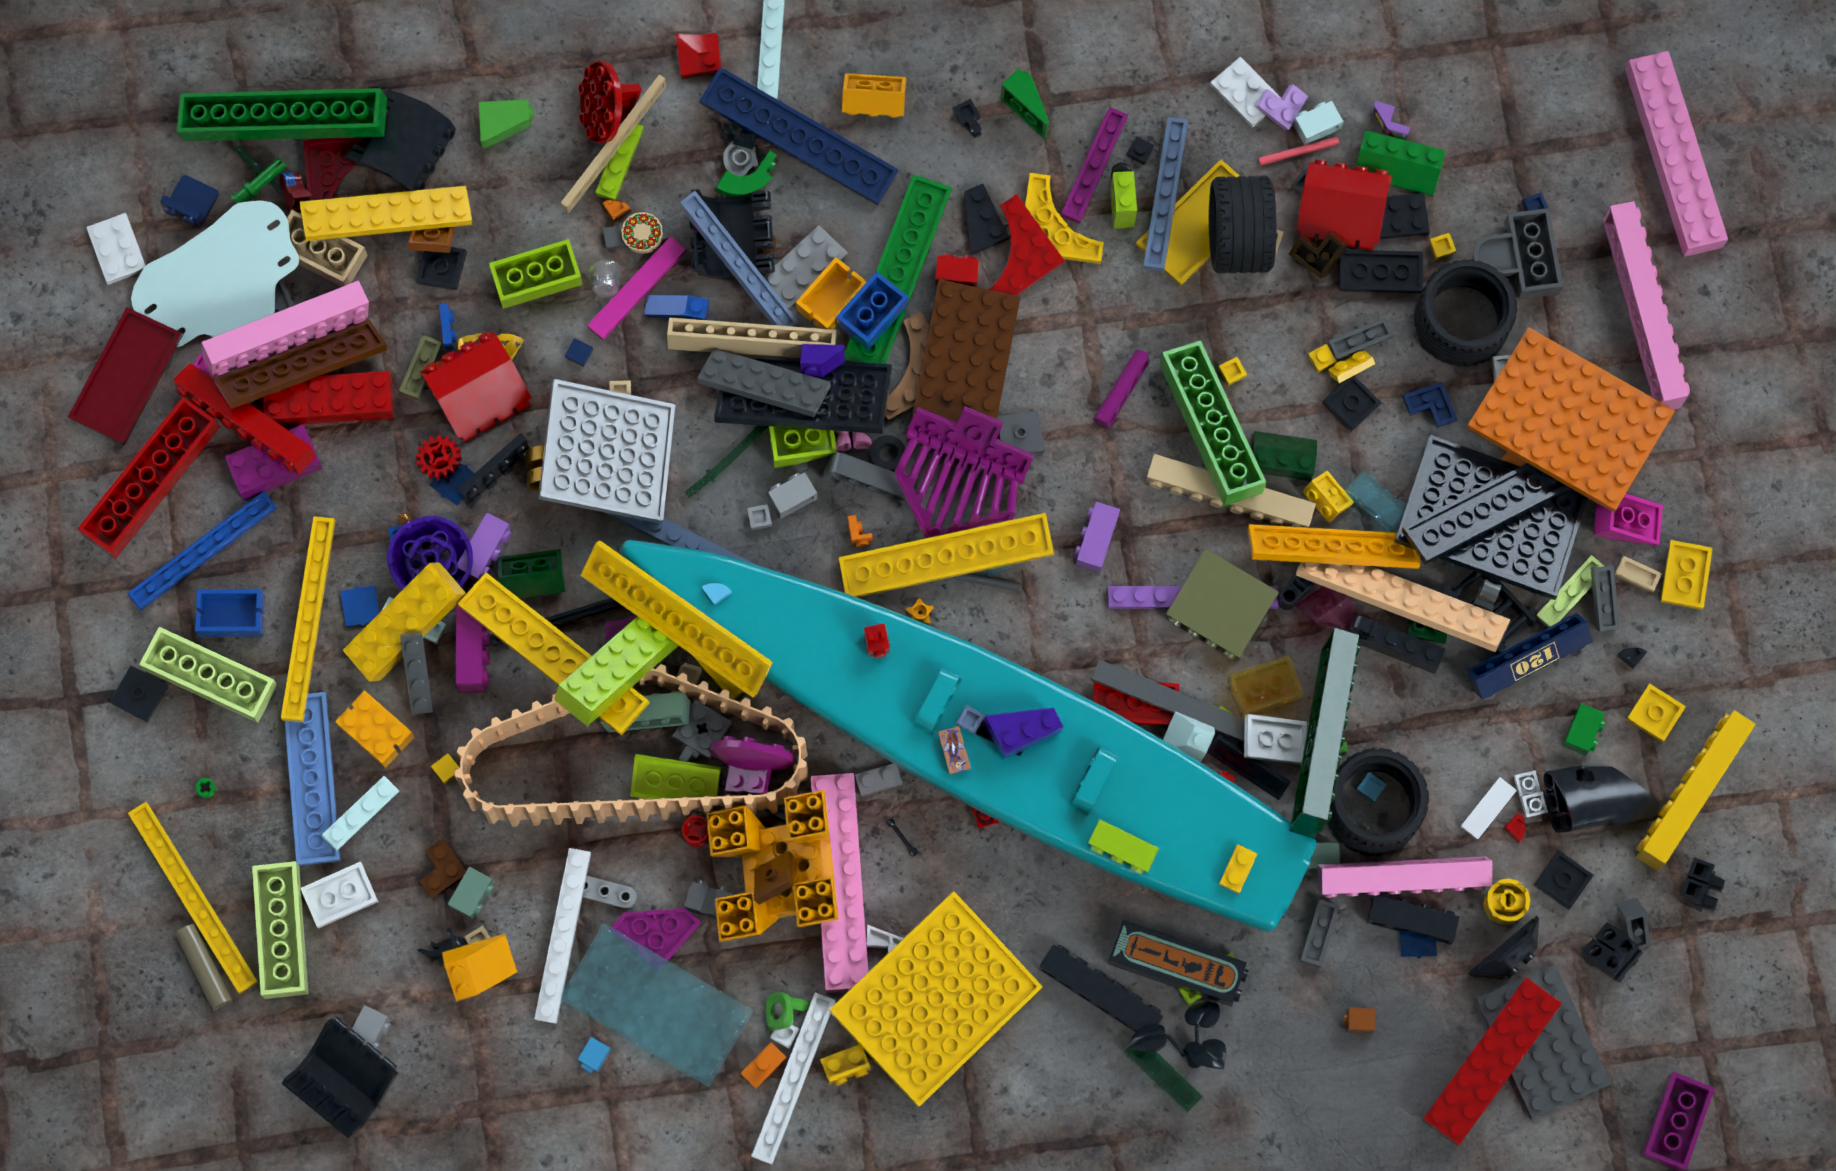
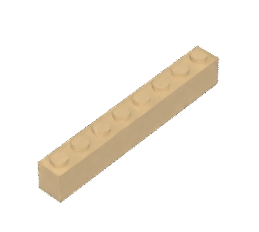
M669 318L667 342L668 349L712 352L715 348L733 354L801 358L802 344L836 345V330Z
M1157 454L1153 456L1146 483L1152 488L1168 489L1174 495L1184 494L1198 502L1202 500L1207 501L1213 507L1222 508L1223 506L1236 514L1246 513L1255 520L1265 519L1271 521L1270 523L1275 526L1285 525L1288 527L1309 528L1316 503L1268 488H1264L1263 494L1224 506L1208 470Z

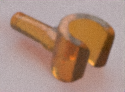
M410 513L398 515L400 525L412 521Z

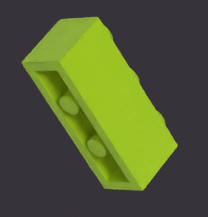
M1099 820L1088 844L1092 845L1091 850L1101 855L1105 851L1111 854V860L1119 864L1125 861L1131 864L1130 869L1142 874L1143 870L1149 871L1159 850L1158 847L1102 820Z

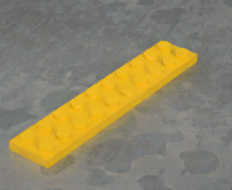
M1042 513L839 557L845 593L854 597H862L1054 555L1047 515Z
M599 540L595 543L580 576L751 697L757 695L773 664L771 660Z
M487 573L478 580L458 603V606L558 686L592 656ZM631 687L605 710L599 718L622 736L650 702Z

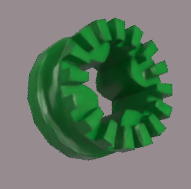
M202 778L196 783V792L202 798H210L216 792V787L211 779ZM209 783L211 791L202 793L201 785Z

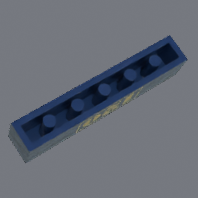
M1575 613L1466 670L1472 690L1483 700L1530 676L1534 672L1546 668L1555 661L1565 658L1574 651L1584 648L1593 642L1588 623L1578 613Z

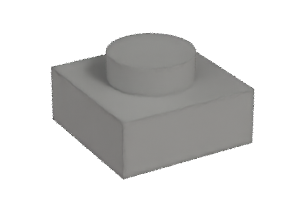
M768 504L747 508L751 530L772 527Z

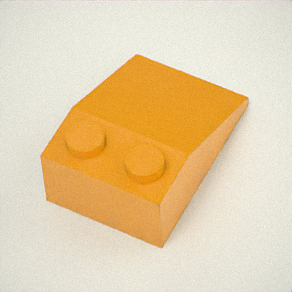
M505 933L442 952L444 966L456 1001L476 996L517 973Z

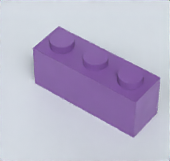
M1099 502L1095 503L1094 508H1089L1086 519L1090 521L1088 527H1083L1080 536L1084 540L1082 546L1077 545L1074 558H1077V566L1101 572L1120 509Z
M486 513L470 541L473 550V566L469 578L476 582L485 573H490L491 568L489 567L493 560L497 561L501 554L500 548L503 542L507 543L512 534L508 523L489 513ZM466 549L457 563L459 571L466 572L468 565Z

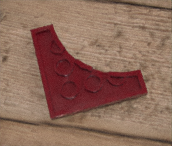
M357 137L323 138L303 141L307 190L309 189L311 194L310 201L334 199L342 180L357 166L345 159L348 151L352 150L351 146L357 144L366 148L368 144L360 141Z

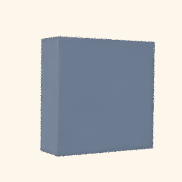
M966 705L955 725L975 735L985 715Z

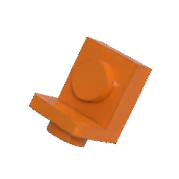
M856 515L848 516L847 522L851 546L866 547L869 543H872V533L859 535L863 533L861 521H857Z

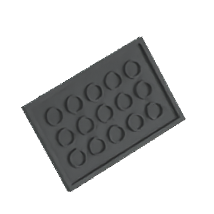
M1556 965L1527 976L1528 979L1559 1000L1562 1005L1510 1075L1530 1119L1611 1085ZM1526 977L1475 999L1488 1028Z

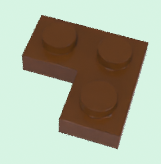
M444 839L425 851L437 867V869L420 880V883L432 900L460 881L466 873V870Z

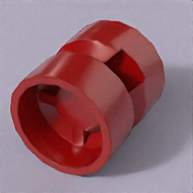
M693 815L684 821L682 834L688 846L702 848L709 843L708 825L704 817Z

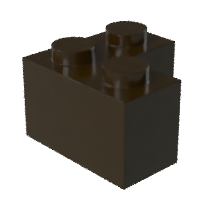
M1335 232L1329 233L1320 246L1308 237L1303 236L1299 238L1288 254L1322 279L1329 274L1350 243Z

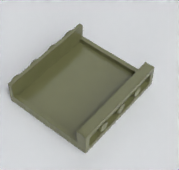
M1205 549L1166 615L1170 617L1168 621L1179 627L1181 624L1188 628L1186 632L1196 638L1200 635L1205 638L1204 643L1216 649L1218 646L1224 650L1223 654L1232 660L1235 657L1240 659L1272 603L1279 595V592L1208 549Z

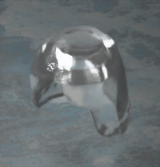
M608 260L597 261L591 264L587 270V277L594 293L601 298H608L617 294L620 287L621 274L619 265L614 261Z

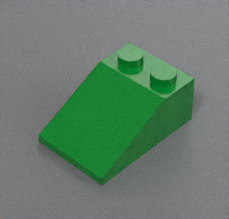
M1018 68L1002 83L1000 100L1045 140L1048 137L1049 130L1048 117L1033 77L1027 71L1023 72Z

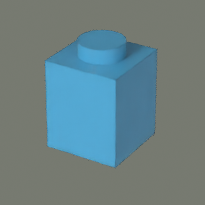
M591 1037L578 1058L579 1063H581L580 1068L590 1074L592 1071L598 1073L611 1052L610 1047Z

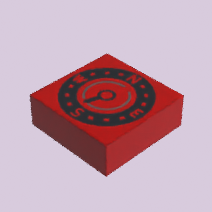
M972 808L978 829L999 823L998 820Z

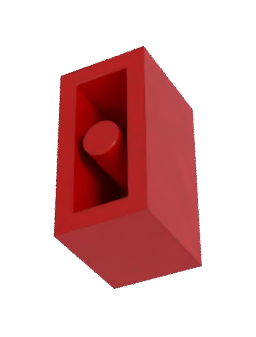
M952 254L937 255L935 286H937L938 280L941 279L977 287L979 259L969 255L963 257H954Z

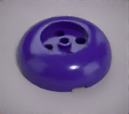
M423 516L407 522L395 533L388 548L387 563L392 579L401 590L429 564L427 562L429 557L435 558L434 563H441L461 588L466 583L473 566V550L467 535L454 522L439 516ZM424 542L431 543V548L429 550H424L422 548V544ZM466 549L468 558L467 570L462 572L459 571L457 563ZM443 551L450 553V557L447 560L441 558ZM416 560L421 562L419 569L412 567V563Z

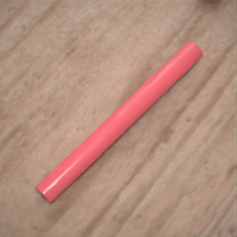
M1337 136L1260 157L1258 161L1260 166L1338 145L1339 139Z

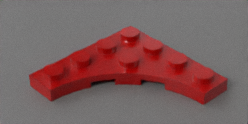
M1015 194L1000 205L1011 233L1009 260L1000 278L988 290L1018 296L1063 264L1065 260L1019 196Z

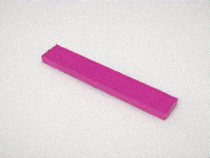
M670 236L593 318L587 327L604 340L685 254L686 248Z

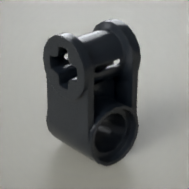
M1295 573L1281 590L1278 596V605L1284 610H1291L1313 589L1316 583L1296 576ZM1287 594L1292 596L1293 601H1286L1283 598V595Z

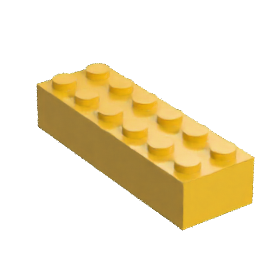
M429 563L343 651L369 682L380 681L403 658L400 634L422 631L424 638L460 602L466 593L441 563Z

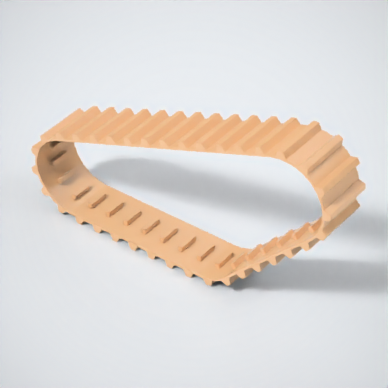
M660 664L656 669L649 671L632 688L644 685H658L672 691L684 692L687 697L697 700L703 705L707 704L721 710L722 713L727 712L742 718L745 722L749 721L762 726L765 730L770 729L780 733L783 739H788L794 745L792 746L794 755L799 754L798 765L794 764V774L791 779L786 781L780 789L762 795L747 794L746 796L726 795L722 797L704 796L648 800L642 798L624 801L617 799V801L595 800V802L574 801V803L552 802L550 804L530 803L526 805L509 804L501 806L480 800L481 798L475 790L472 793L469 788V784L473 783L469 773L471 765L475 763V758L483 749L485 750L495 742L505 740L508 737L523 733L528 729L569 714V711L555 701L556 694L552 695V702L541 705L538 701L532 703V710L521 713L518 709L512 711V718L501 721L498 717L492 718L491 726L483 730L477 728L471 730L473 738L465 747H458L457 753L461 760L460 768L455 770L454 774L461 790H465L463 796L472 811L480 810L483 812L488 823L495 824L499 819L510 821L512 827L518 826L520 820H531L534 826H539L542 819H553L555 825H561L563 818H574L577 824H582L585 817H596L598 823H604L607 816H617L620 822H626L627 817L632 815H639L641 821H647L649 815L660 814L663 820H669L671 814L682 813L686 820L692 816V813H704L707 819L706 813L740 806H747L754 815L757 810L769 809L773 814L778 812V805L784 803L785 797L798 795L797 789L800 782L808 780L807 762L804 760L808 756L804 737L796 736L793 720L790 718L781 720L773 716L772 708L766 706L760 711L751 707L750 699L744 698L741 702L735 701L730 698L729 691L725 689L720 694L709 690L707 682L702 681L697 686L688 681L687 674L681 673L678 677L672 676L667 673L666 666Z

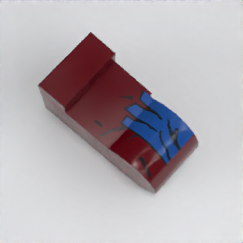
M299 172L280 174V187L289 211L300 210V203H294L296 200H300V202L310 201L311 194L309 189H305Z

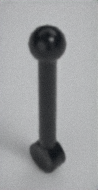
M889 819L887 825L892 827L909 849V854L916 856L918 853L917 848L912 847L895 825V820Z

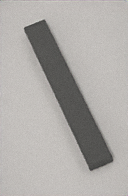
M1098 660L1091 681L1174 714L1175 711L1214 727L1218 733L1244 743V718Z

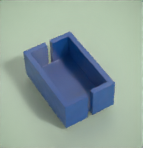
M261 589L197 590L196 609L198 612H196L195 631L199 637H264V617L262 614L265 611V595Z

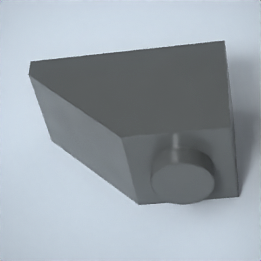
M1638 898L1618 903V918L1623 933L1634 940L1639 949L1650 947L1647 912Z

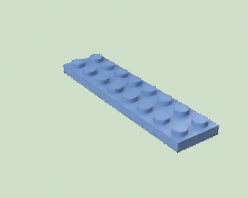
M310 693L307 697L304 722L285 721L296 862L299 866L341 861L340 849L336 851L322 837V834L337 821L327 693Z

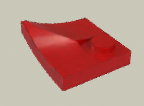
M717 33L701 35L675 34L682 79L716 74L719 68L722 67Z

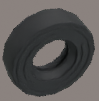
M884 435L878 437L873 441L869 449L871 464L895 472L896 466L905 450V445L895 436ZM884 447L893 448L896 452L895 458L889 462L882 460L879 455L881 449Z

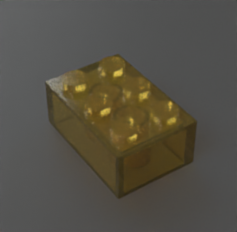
M1290 655L1231 674L1227 679L1239 715L1244 719L1248 714L1259 715L1300 701L1304 696Z

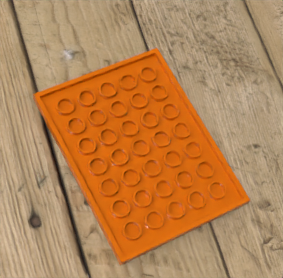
M1528 327L1470 420L1467 428L1614 513L1675 410Z

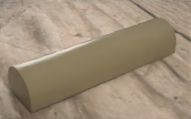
M190 924L179 929L175 936L212 1010L215 1011L233 1002L196 925Z

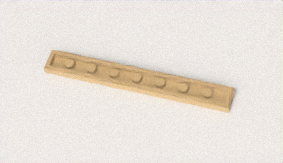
M660 74L619 126L614 139L605 144L562 200L561 206L567 213L571 212L667 87L665 78Z

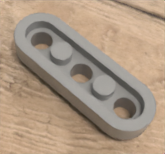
M590 876L586 877L585 883L588 884V887L584 889L582 898L622 909H630L636 904L637 895L631 887ZM603 888L609 890L607 895L601 894ZM625 893L630 895V898L626 901L622 899V895Z

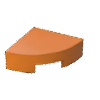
M613 200L602 202L613 222L631 212V208L624 202Z

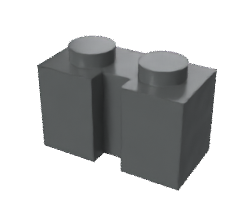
M698 880L697 883L692 882L684 907L688 911L717 919L715 899L734 894L730 893V889L721 886L717 890L709 888L710 883Z

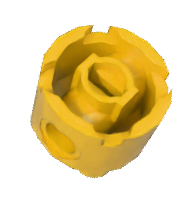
M1508 878L1499 880L1490 887L1484 897L1483 905L1490 921L1506 926L1515 924L1522 919L1529 909L1531 900L1528 890L1519 881Z

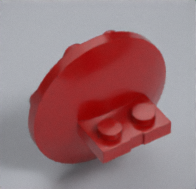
M595 61L589 67H586L584 69L583 81L578 85L581 110L579 122L584 125L586 137L596 144H606L614 139L618 132L620 121L624 120L635 107L642 91L640 84H620L615 69L607 61Z

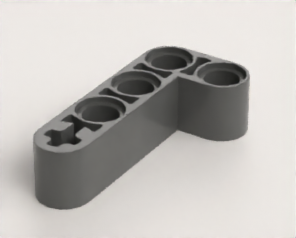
M839 452L833 453L828 457L822 476L823 479L833 483L846 481L895 500L903 501L905 499V495L893 471Z

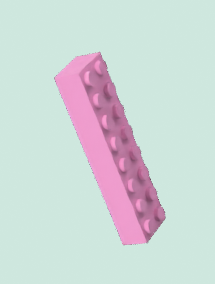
M358 280L203 341V360L213 379L216 376L262 360L273 354L286 351L291 347L307 343L311 339L326 336L331 331L342 330L349 324L361 323L368 317L369 301Z

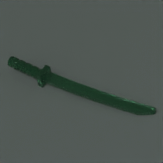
M240 144L234 148V151L253 169L252 171L255 176L263 171V165L261 163L258 164ZM271 180L269 184L284 198L282 189Z
M757 425L723 460L711 470L707 469L706 475L684 491L685 495L690 498L710 481L714 483L716 477L737 459L768 426Z

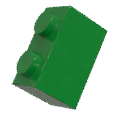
M1581 703L1575 712L1562 746L1585 756L1590 751L1593 752L1598 742L1595 739L1597 732H1602L1606 722L1603 720L1605 713Z

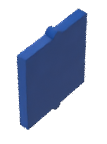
M375 585L361 588L356 586L355 589L340 591L346 627L358 625L364 627L380 613Z

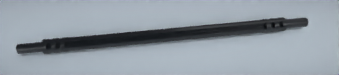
M609 598L545 619L557 627L622 607L623 605L613 598ZM490 634L489 645H485V647L491 645L495 647L499 644H504V642L494 634Z

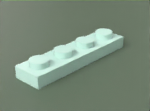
M383 776L322 834V837L338 851L399 793V790Z

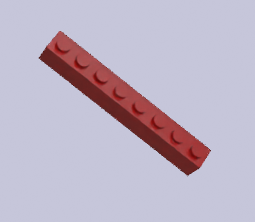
M189 363L173 379L176 386L175 391L181 397H187L191 403L199 408L202 407L208 415L214 419H219L225 428L235 430L241 439L251 441L253 447L259 451L261 449L265 451L271 460L281 462V465L287 471H294L299 475L316 458L309 444L251 404L246 403L231 409L216 386L214 379L193 364Z

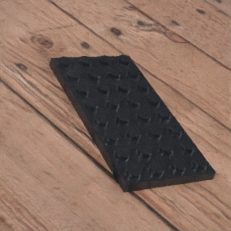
M736 354L801 373V358ZM845 361L824 377H816L830 381V389L815 417L719 390L714 421L715 423L883 434L892 364Z

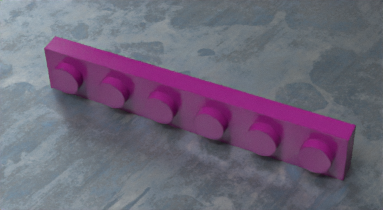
M1111 107L1108 108L1062 210L1061 217L1078 224L1081 223L1125 125L1128 114Z

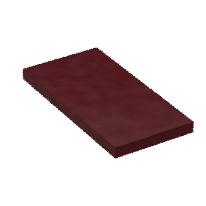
M126 307L71 409L68 418L125 445L183 334Z

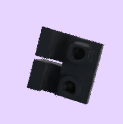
M1694 857L1680 893V903L1702 912V909L1715 911L1718 899L1708 894L1710 889L1721 893L1725 880L1715 876L1714 864Z
M1606 922L1595 935L1596 940L1593 938L1581 954L1587 964L1590 966L1594 965L1616 982H1621L1625 974L1639 961L1638 959L1643 953L1634 940Z

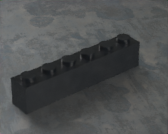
M1053 944L1039 965L1040 971L1135 1033L1145 1025L1159 1024L1163 1018V1015L1160 1014L1162 1011L1152 1004L1147 1006L1142 1002L1143 999L1133 992L1129 994L1124 991L1125 987L1115 980L1113 982L1105 978L1106 974L1099 969L1092 970L1082 958L1077 957L1075 959L1069 955L1070 951L1062 945L1057 947Z

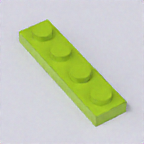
M637 124L607 163L595 192L597 196L616 201L644 131L643 125Z

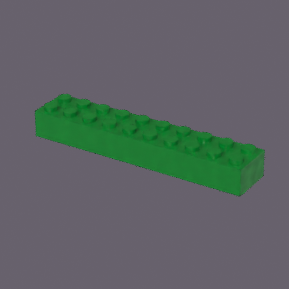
M380 88L180 93L177 133L184 141L384 137L387 97Z

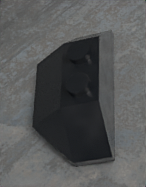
M1537 915L1471 969L1468 974L1472 977L1503 979L1505 976L1510 978L1519 971L1517 966L1523 962L1526 965L1535 957L1533 953L1537 950L1539 918Z

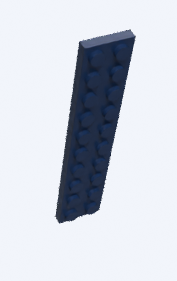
M722 67L719 68L699 101L700 104L877 206L899 171L896 167Z

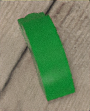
M772 151L767 152L754 173L747 176H737L727 170L713 191L727 197L746 196L751 192H757L773 177L766 171L770 172L775 166L776 162L774 159L776 154Z

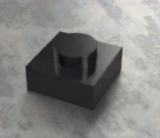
M1136 136L1126 156L1145 165L1155 145Z

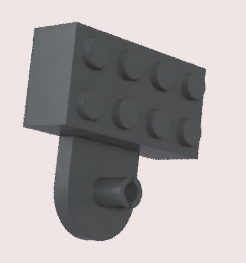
M1549 208L1508 213L1504 221L1505 234L1486 236L1476 244L1472 256L1473 260L1490 264V266L1497 268V271L1502 272L1503 276L1514 275L1518 300L1559 295L1563 283Z

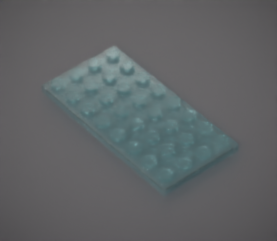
M603 923L561 996V1000L708 1087L713 1083L754 1012L747 1006Z

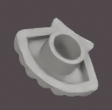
M732 141L724 151L723 160L725 168L734 175L744 176L751 167L759 166L755 147H753V150L733 145Z

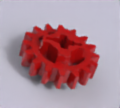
M438 434L437 439L430 436L429 442L423 440L424 447L418 446L417 449L420 454H415L418 460L417 466L421 468V473L423 475L427 473L429 479L436 476L437 481L440 480L441 476L448 479V473L455 475L454 468H460V464L457 461H462L460 447H456V441L450 442L449 436L442 439L440 434ZM448 449L452 451V457L448 454ZM425 457L429 460V466L425 463Z

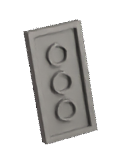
M818 225L775 265V272L766 274L764 279L790 310L834 258L837 257L843 261L848 256V252Z

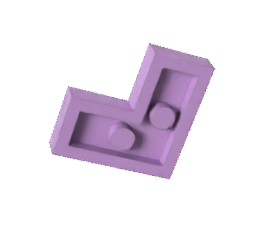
M1294 84L1288 86L1281 99L1272 91L1266 89L1255 107L1282 129L1289 130L1308 96Z

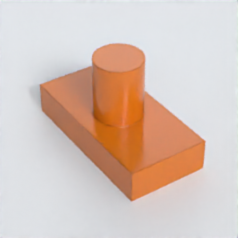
M771 1042L740 1074L757 1089L787 1057Z

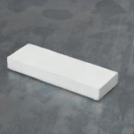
M1499 777L1460 828L1475 840H1478L1517 790Z

